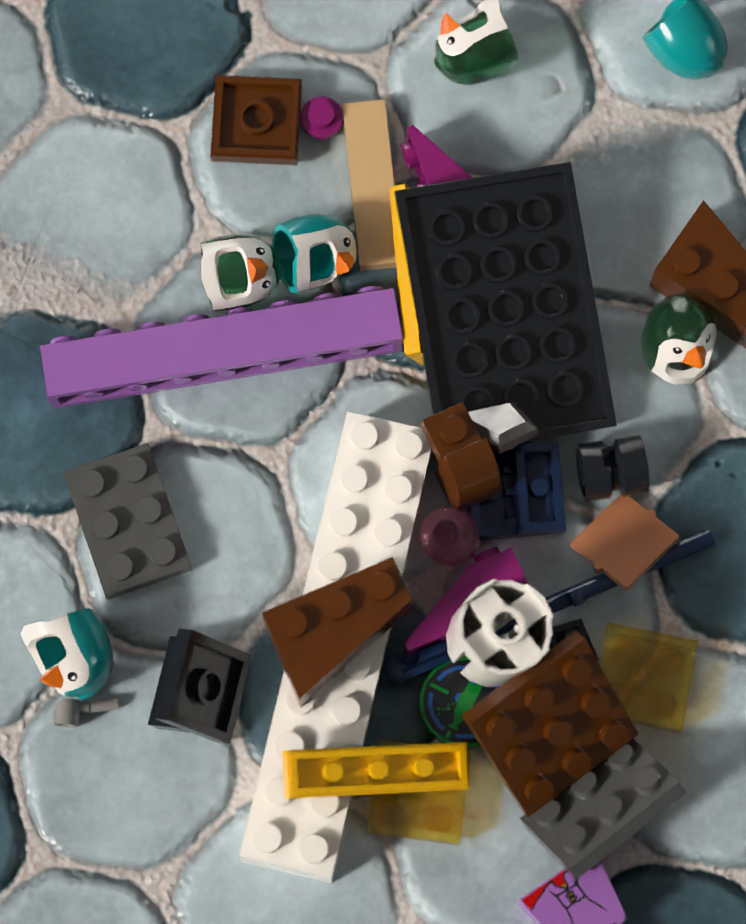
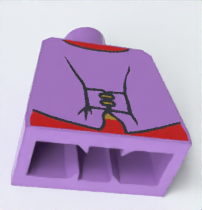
M601 861L577 880L563 869L517 902L521 910L535 924H621L627 920L626 914Z

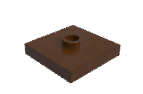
M216 75L210 151L211 161L298 165L302 79Z

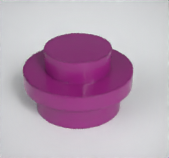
M315 97L307 101L302 107L300 123L305 133L315 139H328L336 135L341 129L343 112L340 105L333 99Z

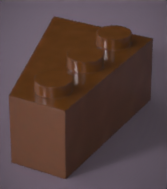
M393 557L262 612L265 627L300 708L326 683L340 674L361 652L368 649L411 611L412 599Z

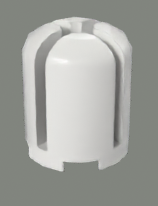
M491 580L477 587L453 615L446 634L447 651L453 663L465 655L471 660L460 672L469 681L486 687L501 686L512 677L534 667L549 650L548 646L552 637L551 619L553 614L545 598L529 584L523 585L511 580ZM514 618L518 625L513 627L506 638L504 636L499 638L495 632Z

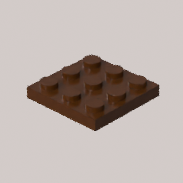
M576 630L548 650L534 667L512 677L462 714V717L515 802L527 817L531 816L639 734L587 641Z

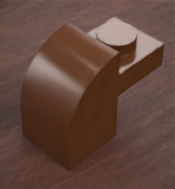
M461 402L423 419L420 426L440 464L435 476L451 508H455L452 509L454 514L494 497L500 488L497 463L487 438L481 439L464 403Z

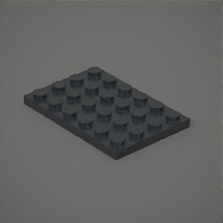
M571 162L396 190L394 197L422 347V359L432 415L461 402L464 403L468 412L514 402L538 429V435L525 442L617 426Z

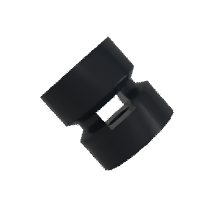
M640 435L615 438L611 446H606L602 441L576 445L577 473L585 502L610 499L613 491H619L623 497L649 492L648 461Z

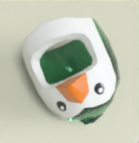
M485 0L481 2L473 13L459 21L454 20L449 14L445 13L441 21V33L435 43L436 57L434 63L439 72L448 80L461 85L485 83L504 74L519 62L514 40L501 15L502 7L498 0Z
M225 235L200 242L202 255L200 264L201 281L204 291L210 299L212 312L229 311L239 307H251L265 300L279 284L281 275L284 274V265L279 260L273 247L254 235Z
M687 294L667 296L650 310L640 338L643 359L650 370L663 380L674 385L692 384L702 376L711 363L717 336L712 313L706 306ZM683 362L693 367L682 371L670 368L669 363Z

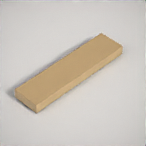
M385 99L342 103L359 270L397 268L390 190L395 185Z

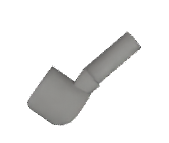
M69 698L62 699L55 707L54 725L77 728L80 713L89 714L119 709L118 699L112 698L91 702H81Z

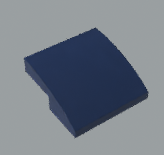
M521 443L514 449L507 450L501 454L492 450L499 471L500 488L494 497L468 508L470 540H479V531L480 540L520 538L564 532L566 525L559 443Z

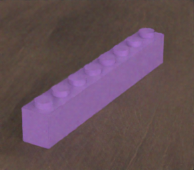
M369 286L358 290L355 295L342 297L337 293H326L316 296L312 302L296 304L293 300H282L271 304L269 309L252 311L249 307H239L227 311L226 316L209 318L207 315L197 314L185 317L182 323L170 325L154 321L140 325L138 330L121 332L119 329H104L96 332L94 337L78 340L74 336L57 337L52 339L50 344L40 346L47 397L52 408L56 409L402 352L403 336L394 288L383 290L381 286Z

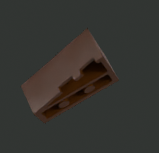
M703 200L655 268L649 286L707 324H715L716 330L746 348V250Z

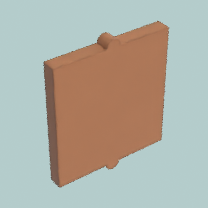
M620 494L570 543V547L594 565L596 573H604L627 592L679 541L680 535L656 517L654 510H646L630 496L623 497Z

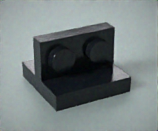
M178 628L177 636H170L148 725L161 730L193 733L217 743L230 744L252 655L192 629Z

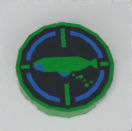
M462 657L455 663L450 661L432 670L424 680L419 697L421 718L433 737L441 743L467 742V749H472L481 745L462 717V714L500 686L486 687L469 681L460 672L471 660L468 657Z

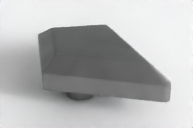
M514 402L468 412L481 439L486 437L491 449L498 454L512 450L517 445L538 435L537 427Z

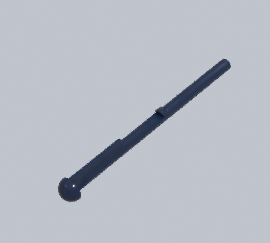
M705 529L679 540L645 574L713 546L715 542L710 530ZM601 573L545 597V600L552 614L572 605L574 607L579 606L589 598L615 588L618 585L604 573ZM513 618L496 631L495 634L500 637L509 633L515 625H518L516 620ZM447 639L399 660L394 653H391L386 657L382 666L385 680L396 687L407 686V679L452 661L447 651Z

